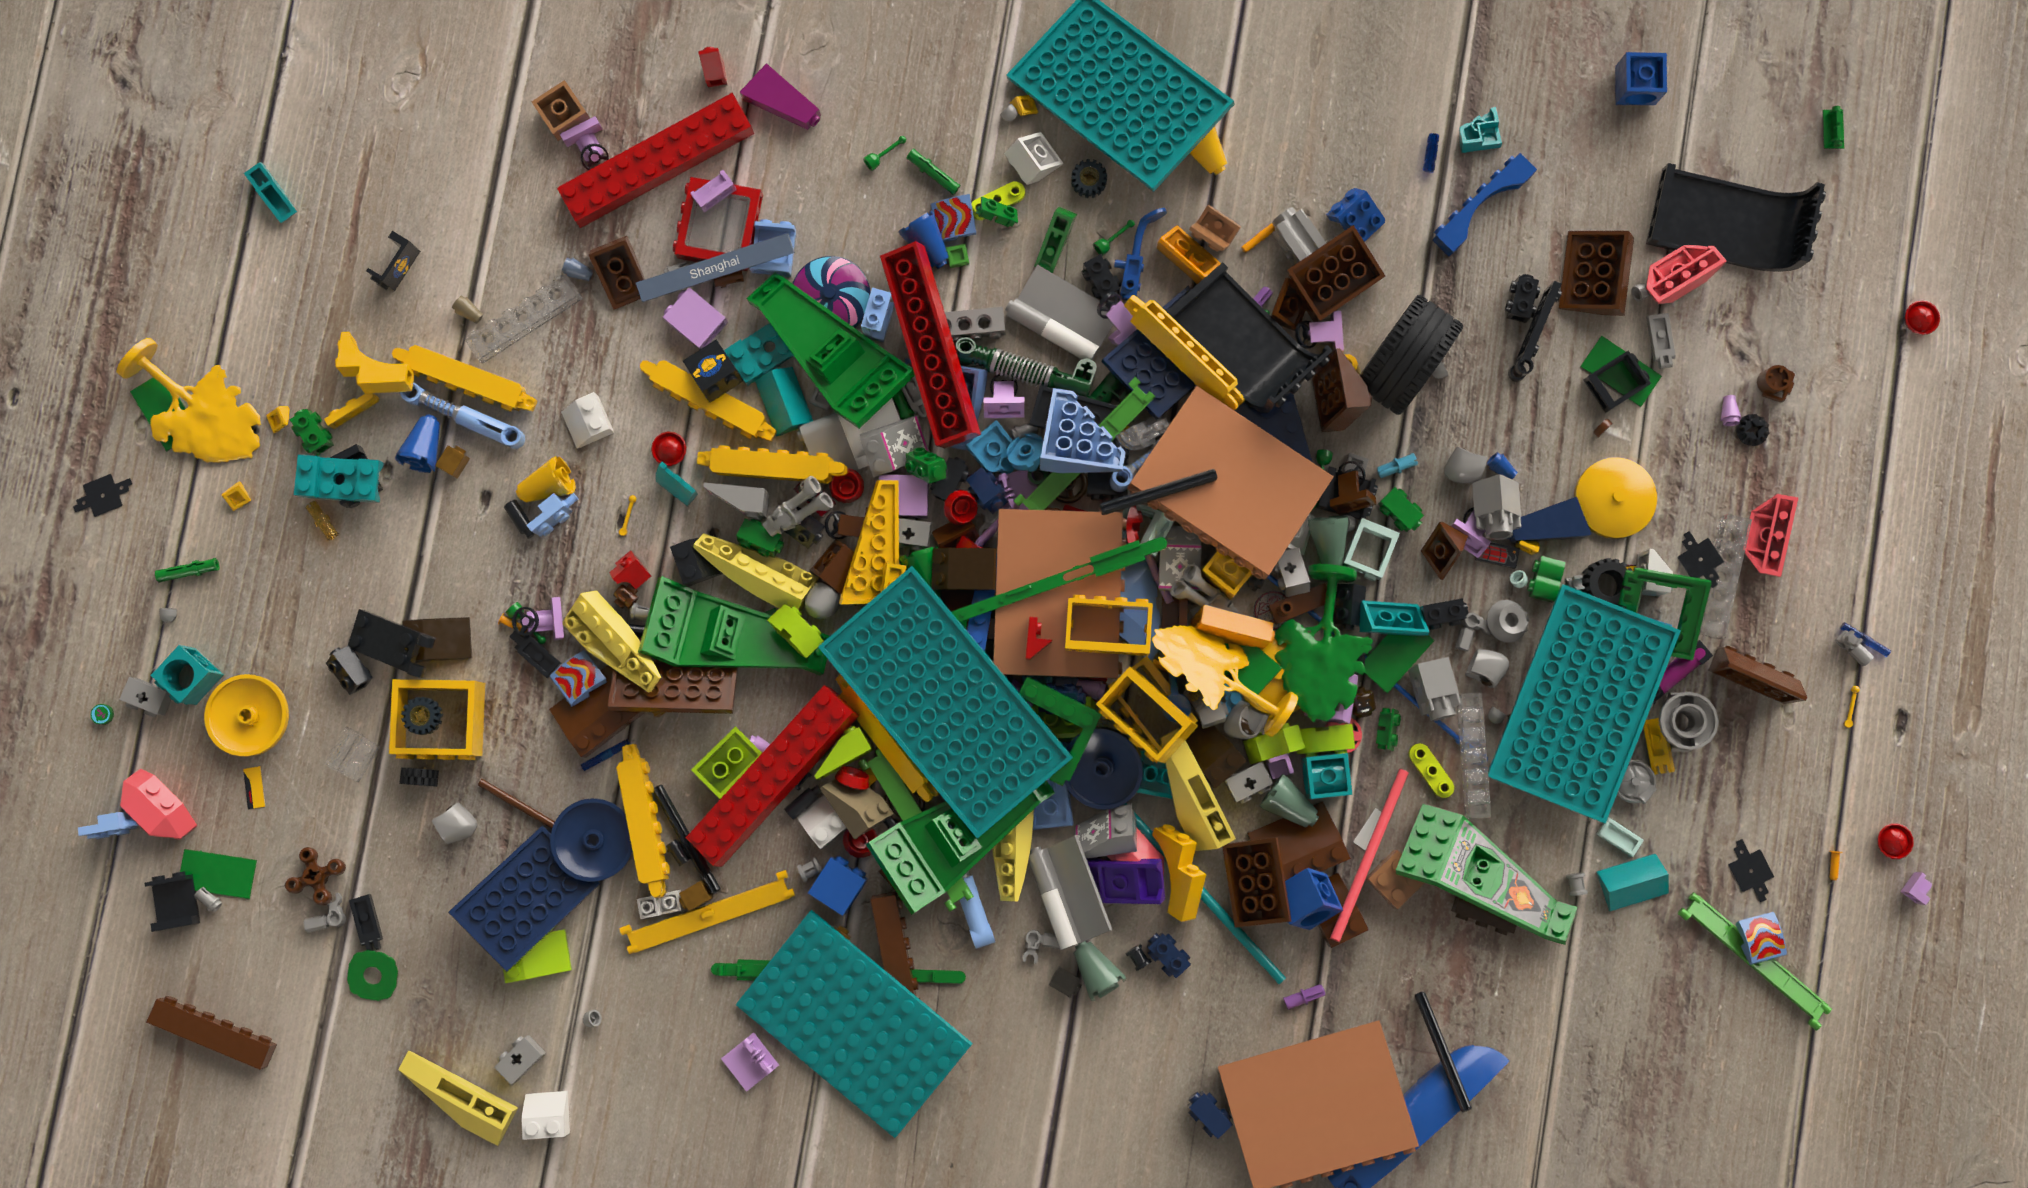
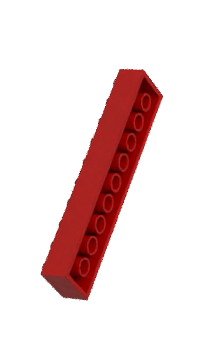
M732 92L557 187L575 222L582 228L754 134V131Z
M915 241L880 255L935 445L945 449L980 436V429L925 246Z
M824 685L686 836V839L712 866L722 867L860 715L832 688Z

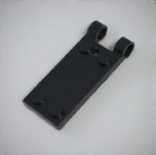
M1553 281L1542 295L1514 365L1508 372L1509 378L1514 382L1521 381L1534 368L1531 358L1537 354L1539 337L1554 303L1558 302L1562 291L1559 290L1562 283ZM1525 362L1529 365V371H1526V368L1523 366ZM1514 368L1519 375H1522L1521 378L1513 375L1512 371Z
M1040 385L1029 423L1030 426L1046 430L1053 388ZM1077 395L1078 403L1082 407L1087 406L1095 416L1094 421L1097 425L1117 407V405ZM1117 436L1112 441L1117 448L1121 446L1126 451L1128 440Z
M359 609L348 645L358 653L405 671L411 676L424 678L426 667L416 664L415 661L420 646L432 649L436 638L369 611Z

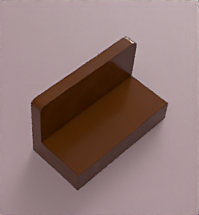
M972 521L964 525H955L949 522L932 531L940 548H956L961 536L969 538L974 543L980 537Z
M1162 596L1161 629L1180 625L1187 626V598L1177 599L1172 596L1174 601L1166 604Z

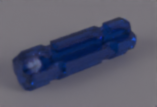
M1430 133L1428 136L1424 160L1426 162L1423 167L1424 172L1433 173L1436 163L1434 162L1437 157L1439 134Z

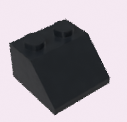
M699 538L689 539L670 546L683 585L687 587L723 574L693 547Z

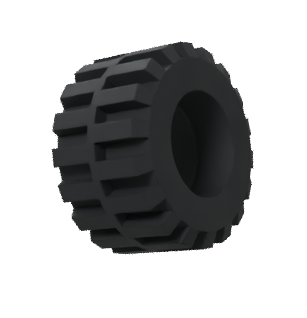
M1606 558L1592 563L1582 572L1584 575L1581 580L1582 585L1585 587L1582 591L1622 607L1618 604L1621 589H1630V587L1622 585L1625 571H1632V569H1627L1625 562L1619 563V559L1611 560V558ZM1603 573L1611 575L1616 581L1617 589L1613 596L1603 594L1598 587V579Z

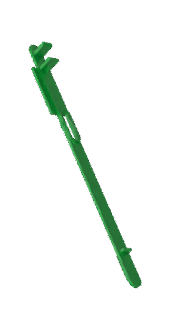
M1159 537L1140 544L1139 540L1092 556L1089 563L1075 566L1064 572L952 611V614L961 622L1059 586L1082 580L1093 574L1096 577L1146 560V555L1165 549L1167 547V540ZM1088 565L1094 567L1092 573L1069 581L1063 579L1064 574Z
M738 959L737 963H715L711 967V972L716 976H737V980L755 981L771 960ZM912 970L913 978L917 977L918 982L963 983L966 979L963 971Z

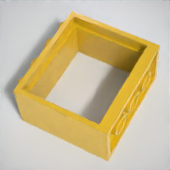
M392 679L389 754H395L396 759H414L416 755V759L435 760V756H437V759L455 760V756H458L459 760H476V756H482L485 683L466 680ZM408 690L468 691L466 749L406 748V728L404 727L405 722L401 720V718H404V715H401V713L405 711L404 705H408Z

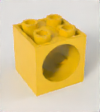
M1217 551L1202 569L1201 575L1204 580L1214 588H1219L1231 600L1252 574L1246 567H1240L1235 564L1234 559L1228 555L1224 556Z

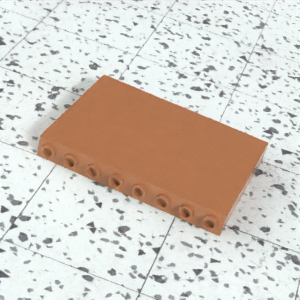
M1196 386L1127 489L1130 490L1131 494L1215 469L1218 477L1216 481L1149 501L1147 504L1151 508L1159 509L1165 513V517L1169 520L1180 523L1185 531L1198 535L1203 543L1216 547L1220 554L1228 555L1234 559V563L1238 566L1249 569L1254 577L1265 580L1334 476Z
M999 509L996 595L1064 572L1075 566L1089 563L1092 556L1126 545V538H1122V530H1126L1127 518H1123V513L1120 512L1102 515L1101 512ZM1088 565L1064 574L1063 579L1069 581L1092 573L1094 567ZM1125 567L1099 577L1093 574L1082 580L1074 581L995 609L994 664L1004 675L1117 679L1118 674H1122V662H1119V654L1065 650L1068 598H1073V595H1085L1086 599H1094V596H1105L1106 600L1115 601V597H1120V592L1125 590V579H1121V571H1125ZM1073 606L1072 620H1074L1073 628H1071L1070 640L1123 644V641H1119V633H1123L1124 621H1120V612H1124V609L1112 608V610H1108V608ZM1029 617H1038V622L1042 623L1041 635H1037L1036 638L1050 639L1053 642L1032 659L1026 660Z
M1380 1020L1218 1066L1253 1188H1272L1279 1185L1280 1188H1288L1293 1186V1181L1309 1182L1313 1180V1176L1321 1174L1322 1178L1333 1175V1170L1341 1168L1342 1172L1354 1169V1164L1362 1162V1166L1375 1163L1374 1159L1382 1157L1383 1160L1394 1158L1397 1152L1403 1151L1405 1155L1416 1152L1415 1147H1419Z

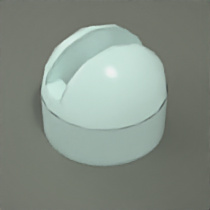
M1517 570L1511 574L1510 581L1513 586L1523 588L1527 585L1528 578L1524 571Z

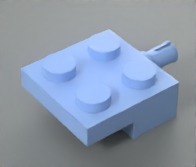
M553 493L538 505L542 513L528 523L527 527L531 532L540 537L542 535L547 536L554 530L553 527L556 524H561L570 517L569 514L572 510L569 506L579 500V498L573 493L563 500Z
M116 812L97 816L98 824L78 827V835L87 836V839H101L110 837V835L130 834V830L137 829L139 825L126 812Z

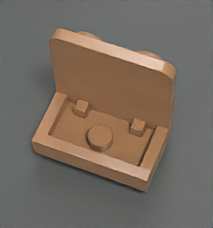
M1207 205L1198 221L1191 225L1189 230L1192 232L1191 235L1200 241L1204 239L1209 243L1208 246L1218 252L1219 250L1224 251L1230 246L1241 226L1210 205Z

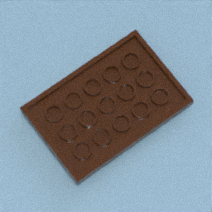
M651 657L661 676L652 692H647L613 669L607 706L609 711L733 714L738 668L674 667Z

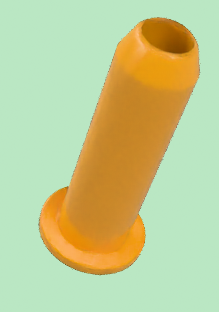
M503 613L498 624L502 623L514 629L512 619L504 616L505 613ZM516 621L517 628L521 631L522 625Z
M1829 851L1831 852L1829 877L1830 880L1836 881L1839 874L1840 853L1842 852Z

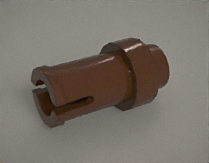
M742 270L714 279L715 287L721 286V288H725L729 284L744 282Z

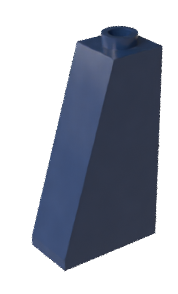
M1576 496L1522 516L1521 528L1513 530V536L1507 539H1510L1511 543H1518L1519 541L1581 539L1591 535V531Z

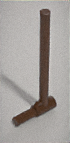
M481 779L479 781V787L547 827L553 828L554 820L486 780Z

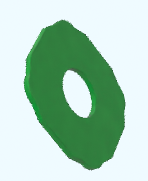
M369 950L355 953L348 967L347 981L350 991L360 998L377 1001L388 999L392 996L397 987L398 969L394 958L382 952ZM368 967H375L381 972L379 983L370 984L365 980L364 971Z

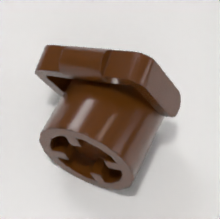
M1774 365L1761 372L1757 378V386L1762 392V396L1779 403L1784 402L1787 395H1790L1793 389L1795 373L1782 365ZM1782 391V398L1775 396V394Z

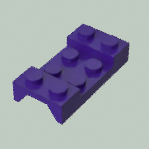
M1086 858L1102 903L1161 904L1166 899L1162 859L1103 861L1102 858Z

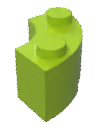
M784 604L767 621L798 654L807 658L824 642L819 636L822 633L815 625L810 626L801 617V612L795 606L790 608Z
M1289 723L1284 724L1273 737H1269L1266 734L1262 735V732H1260L1256 737L1243 741L1250 764L1306 748L1298 724L1290 726Z
M1352 724L1300 729L1306 748L1297 750V754L1314 757L1318 756V752L1334 751L1335 754L1347 753L1348 749H1355Z

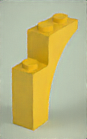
M341 332V337L337 344L339 351L338 357L335 359V366L343 377L356 376V383L365 394L412 391L414 373L408 364H388L373 360L359 351L357 342L350 332Z
M1165 824L1161 827H1156L1153 830L1152 836L1156 839L1165 855L1170 873L1171 893L1167 913L1181 922L1196 919L1206 878L1204 872L1199 870L1197 866L1192 865L1197 842L1190 839L1187 834L1177 831L1172 825Z

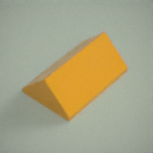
M1178 225L1158 240L1157 249L1197 284L1221 264Z

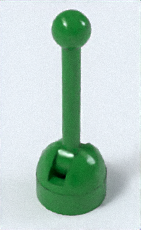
M900 136L898 141L878 155L875 153L866 155L863 158L866 166L871 171L875 170L880 165V158L899 144H904L906 137Z
M1128 220L1127 225L1108 240L1099 239L1094 242L1093 247L1095 251L1102 256L1108 253L1110 250L1109 243L1129 227H1134V220Z
M1325 449L1317 450L1316 461L1323 470L1325 465L1331 463L1333 456L1331 451Z
M516 602L505 613L512 619L514 613L522 606ZM518 614L516 620H517V619H520V620H521V616H520L519 614ZM538 632L533 633L538 638L540 644L546 642L544 636H540Z

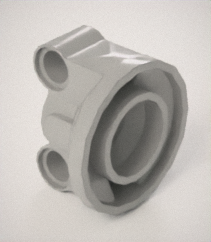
M1669 692L1667 700L1660 710L1658 720L1661 733L1670 743L1671 752H1691L1692 749L1702 748L1711 742L1717 733L1719 722L1717 711L1710 700L1701 694L1693 692ZM1678 713H1682L1688 718V727L1683 731L1676 727L1675 717Z

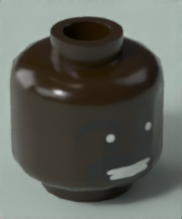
M1360 686L1354 698L1352 714L1356 715L1357 718L1371 716L1372 712L1376 709L1373 691Z

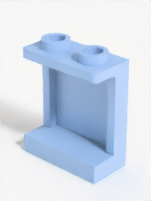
M761 219L760 222L755 221L754 244L788 233L794 249L796 228L792 223L787 221H781L780 224L772 223V221L767 219ZM794 253L750 267L749 269L751 273L772 275L776 272L781 276L791 277Z
M876 288L871 290L861 324L863 334L870 339L881 342L885 340L894 309V303L890 302V292Z

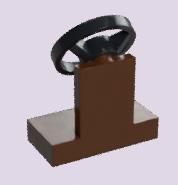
M1347 461L1338 469L1339 497L1330 500V507L1339 515L1376 505V497L1367 489L1359 491V487L1364 483L1366 477L1365 470L1360 463ZM1345 464L1357 465L1354 469H1349L1345 472L1341 471ZM1359 468L1362 472V481L1360 482V484L1358 479Z
M841 511L831 512L825 519V531L829 537L836 540L843 539L846 536L859 537L865 517L851 516ZM833 515L835 521L833 522V530L830 532L828 523ZM838 532V535H843V536H841V537H835V536H833V535Z

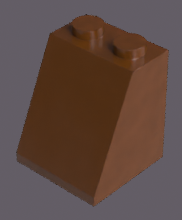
M835 539L810 571L841 595L854 552L845 544Z

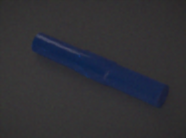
M1843 622L1840 626V629L1843 631H1854V635L1857 638L1863 639V644L1888 657L1891 653L1890 649L1846 622Z
M627 738L581 764L582 769L586 771L622 751L623 746L631 744L629 739Z

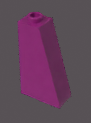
M767 63L740 91L744 101L808 130L811 126H816L820 121V110Z

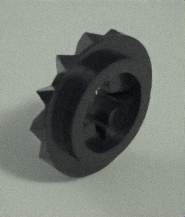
M1748 414L1741 418L1740 424L1736 427V433L1742 443L1748 446H1758L1766 441L1770 433L1769 424L1766 423L1764 417H1760L1757 414ZM1751 424L1753 425V427H1760V429L1756 431V435L1754 434V432H1746L1751 428Z

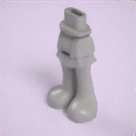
M809 476L805 479L801 492L789 501L783 502L781 506H778L773 514L768 517V520L763 523V526L772 537L777 533L782 534L786 530L795 528V525L801 524V521L818 510H830L833 508V501L828 494L822 492L799 511L796 509L800 504L821 491V486L817 479Z
M1190 564L1185 568L1183 578L1206 593L1204 597L1182 580L1176 581L1171 587L1170 593L1177 599L1187 598L1200 607L1208 605L1234 613L1238 612V609L1233 606V602L1229 601L1224 592H1221L1219 588H1214L1202 578L1201 570L1196 564Z

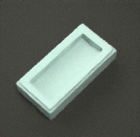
M1609 817L1606 824L1603 823L1596 834L1630 857H1634L1644 841Z

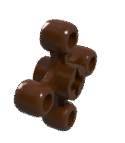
M303 848L299 853V858L305 863L306 869L303 871L302 877L287 879L285 888L289 893L298 894L302 892L305 886H311L314 889V902L322 906L328 905L332 900V894L325 888V884L329 876L342 875L346 870V864L340 859H332L328 862L327 866L320 867L317 864L318 852L314 848Z

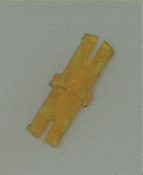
M317 501L310 502L311 506L306 505L305 508L314 519L315 526L321 529L328 541L335 538L334 535L336 537L339 535L329 521V515H325Z

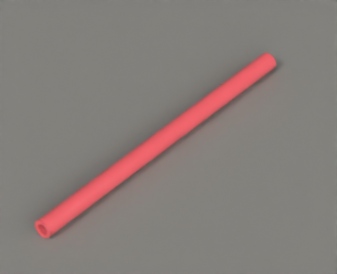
M1399 769L1342 907L1343 911L1340 912L1330 939L1336 942H1340L1409 774L1403 769Z

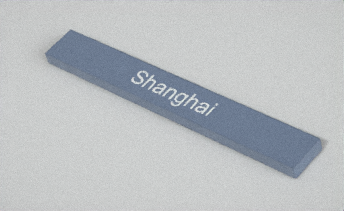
M786 233L636 282L642 302H646L795 252L789 234Z

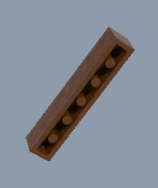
M896 891L872 895L871 904L884 970L917 997L916 990H919L917 977L913 978L912 970L915 969L913 957L909 958L908 950L911 949L909 937H905L904 929H907L906 918L901 916L900 909H903V902L900 896L898 897Z
M165 996L156 999L146 1023L259 1070L268 1067L277 1046L276 1043L271 1042L272 1038L265 1035L252 1034L253 1031L249 1028L235 1027L232 1021L226 1019L218 1020L214 1014L203 1011V1013L199 1012L191 1004L185 1003L182 1005L174 997Z

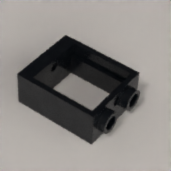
M1629 350L1583 379L1605 413L1651 384L1648 373L1640 368L1637 357L1630 353ZM1622 361L1639 386L1614 401L1598 376Z

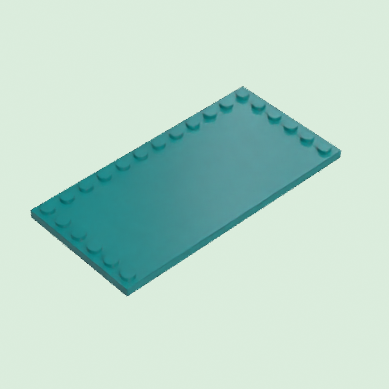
M913 566L907 569L818 646L977 839L1073 758Z

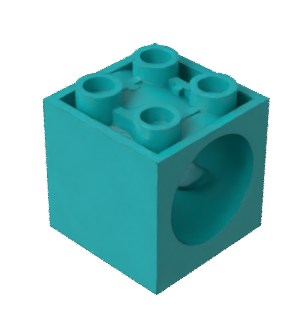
M178 645L150 676L156 680L154 683L157 687L170 693L169 697L175 703L197 705L224 674L196 648ZM191 665L194 672L193 681L188 688L182 689L179 683V674L184 666Z
M1348 753L1301 758L1305 797L1307 799L1353 795Z

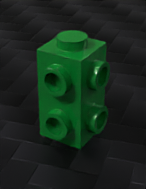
M301 409L294 414L293 418L289 419L293 424L291 429L297 437L300 436L303 443L301 444L307 453L318 456L334 446L331 441L333 436L327 428L324 429L322 427V419L316 411L312 412L308 409Z
M915 448L912 452L906 453L905 467L908 473L927 483H933L946 478L947 465L945 459L925 450V448Z
M1394 487L1378 503L1380 506L1379 510L1386 517L1390 516L1395 521L1394 525L1400 531L1408 532L1410 529L1415 531L1423 523L1420 521L1424 516L1421 513L1422 509L1416 503L1412 504L1402 489Z
M745 518L736 534L740 546L746 549L751 547L757 550L758 554L766 558L768 556L775 558L776 554L780 553L784 546L781 534L777 533L772 537L762 526V523L755 519L750 521Z

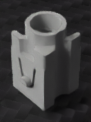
M1293 207L1289 208L1272 222L1275 227L1272 235L1292 265H1295L1326 244L1302 209L1296 212Z
M1501 474L1473 482L1476 528L1486 530V537L1492 540H1501L1513 536V530L1521 528L1519 482Z
M1449 657L1419 663L1408 670L1421 716L1429 715L1432 722L1457 715L1455 707L1461 704Z

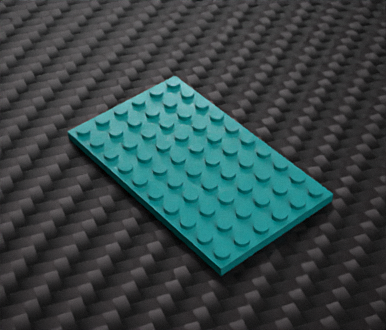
M1076 0L1006 75L1008 80L1153 192L1235 105L1233 99L1100 0Z
M1562 584L1486 776L1606 824L1681 630Z
M813 910L806 915L736 1003L738 1008L894 1138L898 1136L973 1044Z

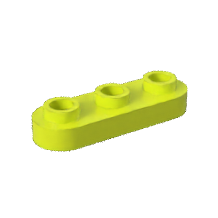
M1013 181L982 197L993 200L995 197L1001 198L999 203L1012 206L1024 199L1025 188L1020 182ZM1016 188L1019 190V192L1017 194L1012 193V189ZM980 197L971 203L973 216L976 220L985 219L976 214V207L981 206Z
M1421 743L1411 746L1408 752L1409 759L1433 793L1440 798L1451 796L1454 792V784L1430 749ZM1418 750L1423 751V756L1421 758L1417 756ZM1430 767L1435 768V773L1433 775L1429 773ZM1442 784L1447 785V790L1445 792L1441 790Z

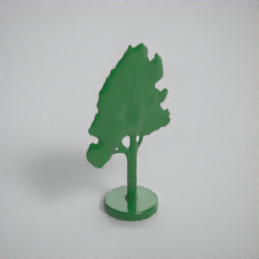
M1313 564L1308 566V576L1327 582L1324 614L1321 622L1317 626L1304 628L1303 625L1294 619L1287 620L1276 630L1274 638L1277 640L1278 645L1287 644L1285 649L1277 652L1275 655V659L1284 670L1282 675L1284 690L1287 693L1293 692L1298 696L1296 705L1307 714L1312 722H1315L1316 719L1329 721L1334 717L1335 708L1338 703L1342 704L1345 710L1354 703L1358 687L1356 684L1348 681V679L1355 672L1361 675L1366 672L1364 664L1357 661V659L1363 653L1368 654L1372 649L1371 644L1373 640L1369 637L1363 638L1348 634L1340 635V631L1333 623L1337 583L1356 581L1357 571L1339 565ZM1324 629L1323 639L1321 641L1315 640V634L1319 630Z

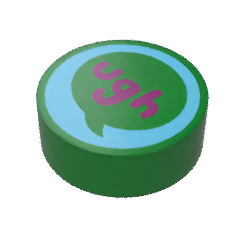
M98 704L91 710V719L96 724H108L114 717V711L109 705Z

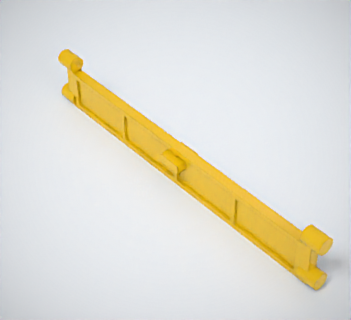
M787 871L777 872V881L632 931L630 924L620 927L621 935L627 934L631 945L627 946L628 953L639 952L794 897V889L788 890L784 880L788 878Z

